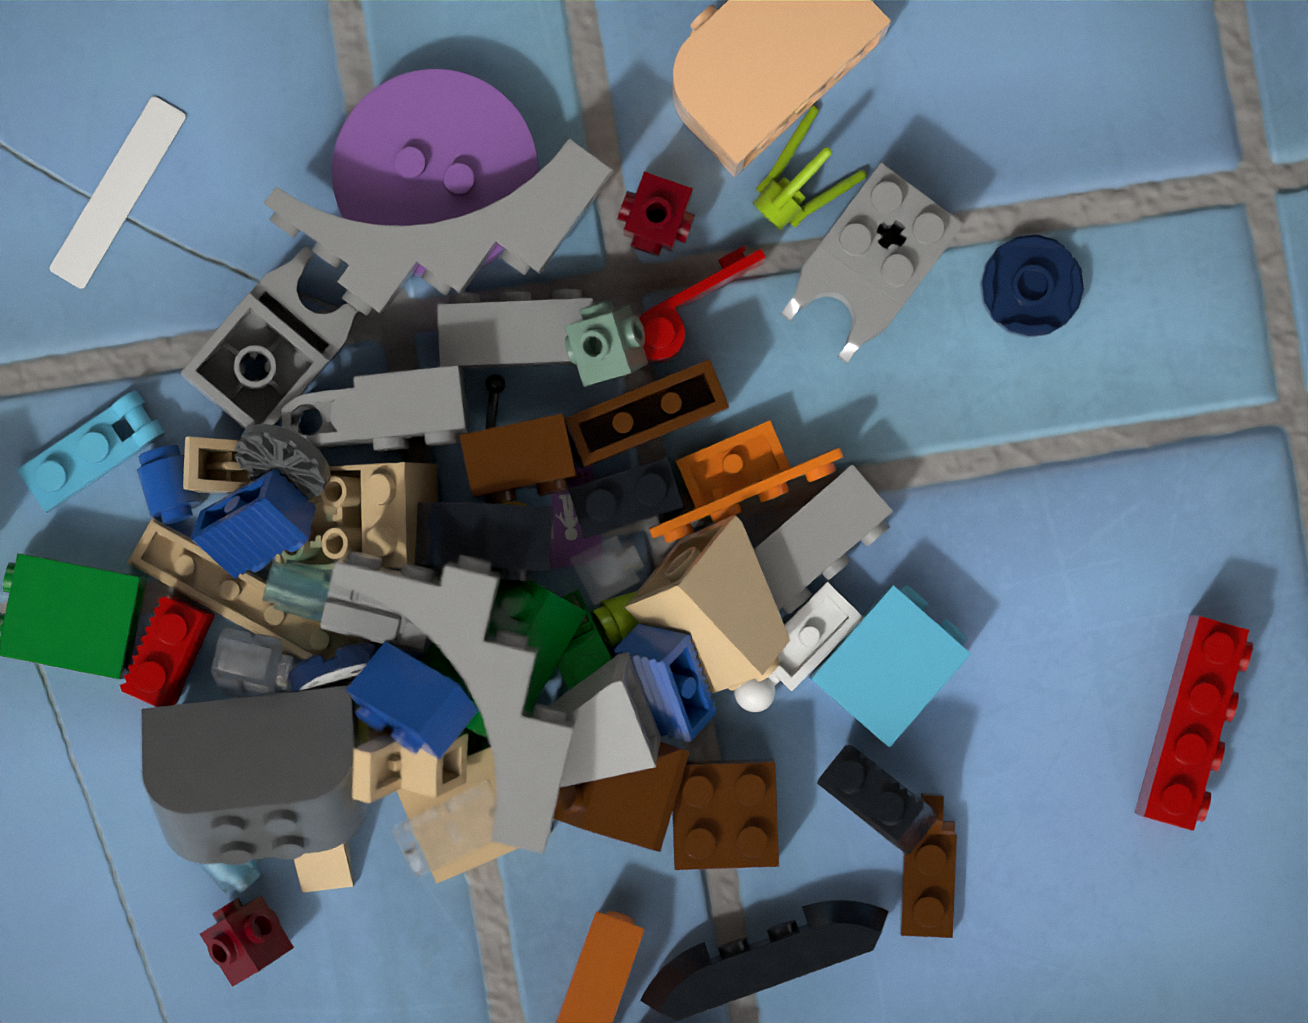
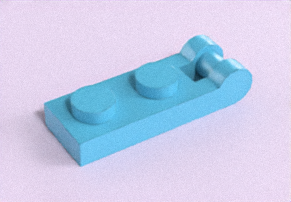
M138 390L126 394L111 407L17 469L44 512L50 513L160 439L166 433L159 421H152L144 410L143 406L146 402ZM124 419L128 421L135 432L125 441L114 427Z

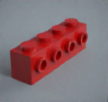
M1189 615L1134 813L1194 831L1197 821L1204 822L1211 803V792L1205 791L1211 771L1217 772L1219 770L1225 752V742L1219 741L1224 721L1231 722L1238 706L1239 692L1233 691L1238 671H1246L1252 655L1253 643L1247 641L1250 630L1202 616Z

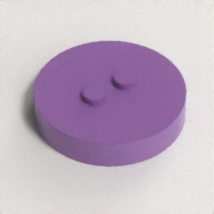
M424 69L401 74L387 80L369 92L355 106L343 124L336 141L332 161V183L335 199L342 218L375 225L410 226L458 218L485 208L510 195L531 180L540 169L533 137L525 120L512 102L500 91L485 81L466 73L446 69ZM498 244L481 269L499 259L505 249ZM419 265L412 275L421 277L426 268Z

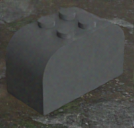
M349 686L141 709L142 780L169 847L180 857L194 863L243 865L253 859L277 857L290 860L299 858L307 853L327 851L342 845L355 835L365 820L368 803L352 799L353 749L365 744V736L360 718L355 713L357 711L356 703L346 691Z

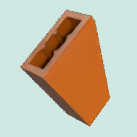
M598 911L595 912L555 1023H613L645 930L642 927L636 926L632 918L614 911H608L606 914Z

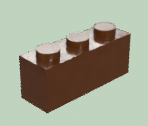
M709 359L568 416L565 420L583 465L587 468L725 412L729 409V405Z

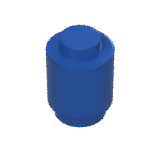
M178 445L162 446L140 454L138 458L141 467L137 469L150 517H162L163 524H172L192 517V508L201 502L198 492L183 489L184 455H181Z

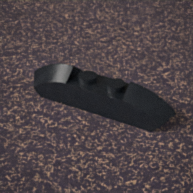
M822 901L802 906L807 924L798 927L796 920L783 922L766 930L769 938L749 944L747 937L733 940L718 947L719 956L711 958L705 942H702L682 952L664 966L650 982L640 1001L658 1013L679 1021L874 950L889 911L858 901Z

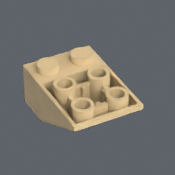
M403 462L329 466L330 479L324 490L318 497L314 496L312 500H308L309 503L314 502L316 508L310 527L312 532L308 541L294 552L284 550L280 555L276 554V571L333 570L335 561L340 558L349 559L351 552H360L382 558L381 567L387 569L402 568L403 564L414 565L418 502H438L437 464ZM415 565L420 567H432L426 565Z

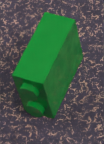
M17 553L16 562L8 563L3 580V592L9 593L6 612L0 613V656L114 679H125L124 675L129 674L128 666L131 664L148 578Z

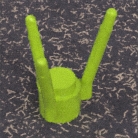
M815 105L809 108L767 177L755 188L760 195L752 204L779 231L788 223L796 228L808 215L850 190L867 177L865 170H859L800 207L799 205L806 198L799 189L832 155L831 148L825 147L791 182L783 177L776 183L818 115L819 108Z

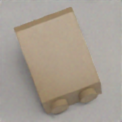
M736 515L681 538L625 606L627 611L640 624L692 635L690 643H694L693 651H697L696 659L700 660L699 667L703 668L702 675L706 676L704 683H708L707 691H711V694L727 688L730 691H734L747 681L752 679L762 681L769 677L780 665L781 659L778 655L790 641L746 530Z

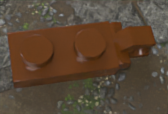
M921 793L920 799L937 812V820L911 853L907 855L903 852L900 935L953 938L957 844L955 822L943 821L944 795Z

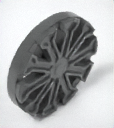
M272 424L252 425L243 431L235 445V451H237L235 459L241 470L249 472L247 476L252 481L273 469H279L280 475L286 476L288 483H293L295 489H300L302 496H307L308 500H312L314 496L318 497L330 479V468L323 454L307 439L289 429Z

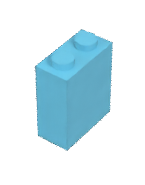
M907 584L901 591L894 585H889L863 615V619L831 651L809 677L889 748L971 655L962 646L968 638L947 619H944L938 625L924 612L929 603Z

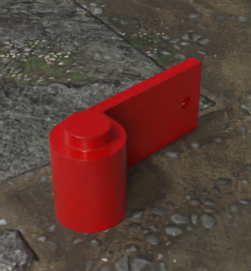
M745 245L718 259L722 270L643 313L639 320L645 333L643 349L647 361L663 364L677 357L684 346L685 328L677 311L763 265L766 257L762 249L746 257L743 253L747 250Z

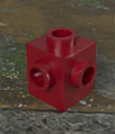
M644 171L637 192L634 193L627 190L617 220L626 223L623 232L624 236L632 238L630 246L644 253L659 256L661 249L672 252L676 240L686 243L696 215L687 211L693 194V188ZM653 211H660L666 218L660 223H653L647 216Z
M262 895L244 906L239 898L229 902L212 913L217 923L199 934L207 946L211 959L219 965L232 987L261 971L294 948L282 929L278 916L269 908Z

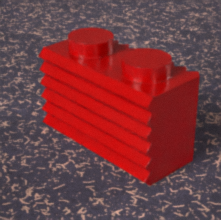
M164 596L158 599L160 606L154 608L156 616L149 618L151 626L145 627L147 635L141 637L143 644L137 646L139 654L132 656L134 664L128 666L130 673L124 675L126 683L119 685L123 693L155 707L176 704L215 614L175 596Z

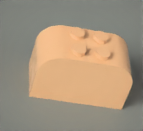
M727 0L719 10L712 4L691 23L690 27L693 30L679 49L675 58L672 83L675 109L682 122L735 178L884 40L891 20L872 0Z

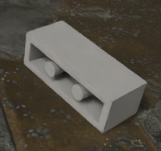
M578 289L552 291L551 300H531V292L500 293V302H480L479 294L449 295V304H437L440 367L458 365L461 369L575 365L570 360L566 350L565 339L567 332L565 326L581 319L579 309L593 305V298H583L582 290Z
M853 464L753 549L778 611L783 607L788 614L792 613L812 595L807 586L820 574H823L827 580H830L851 561L845 554L860 540L868 547L890 528L884 519L893 512L892 509Z

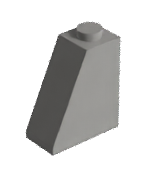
M629 652L618 654L549 705L550 707L566 711L565 720L576 722L560 787L656 767L661 735Z

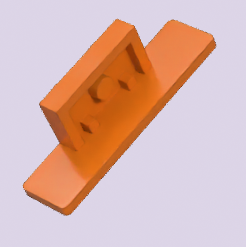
M771 420L675 460L695 508L649 527V532L653 539L663 535L666 544L693 533L694 529L691 522L708 515L711 516L713 523L719 522L742 511L738 503L740 501L758 495L760 502L763 503L788 492L789 488L786 482L805 474L808 482H812L837 471L834 461L843 458L844 455L841 448L836 447L790 467Z

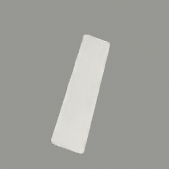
M155 96L150 98L51 263L50 271L80 289L87 285L185 121L186 115Z

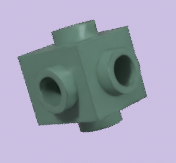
M607 300L579 309L582 318L565 326L567 332L565 339L566 350L570 360L578 367L583 386L630 374L648 364L643 349L645 343L644 329L639 318L635 315L633 316L630 304L612 309L610 301Z

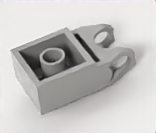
M881 162L803 265L795 295L784 308L781 316L790 322L799 310L821 297H833L842 301L849 309L852 317V326L846 340V346L837 358L847 364L861 345L885 331L964 224ZM893 227L900 233L898 239L902 240V246L899 247L892 244L888 249H885L878 243L882 235L876 231L879 228L888 230Z
M307 246L291 262L267 273L181 371V376L244 430L256 424L277 425L282 419L281 409L295 397L304 394L344 347L352 321L360 312L349 303L328 314L314 313L305 308L299 300L297 285L302 278L304 268L314 257V252ZM259 356L266 360L264 371L268 376L261 381L255 377L252 382L243 377L246 368L242 362L248 357L254 362Z
M458 365L353 377L354 388L302 394L292 399L281 409L283 428L301 435L317 449L373 444L374 450H378V453L408 450V440L425 439L426 445L430 447L460 444L459 435L471 433L465 374ZM318 409L322 416L320 429L315 434L304 435L299 427L302 415L308 410Z

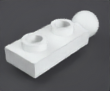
M826 582L784 624L790 641L778 655L781 659L778 668L762 681L752 679L734 690L737 703L749 712H761L767 709L774 701L775 685L779 681L790 691H793L863 619V616Z

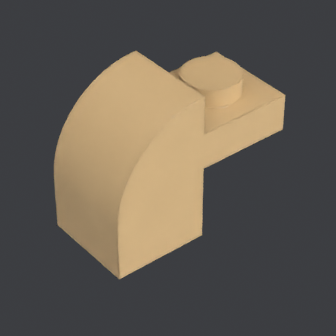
M386 727L381 732H377L372 728L368 729V742L353 749L352 799L370 804L401 788L437 798L466 783L468 733L461 732L440 760L422 749L416 755L409 752L391 736L393 731Z

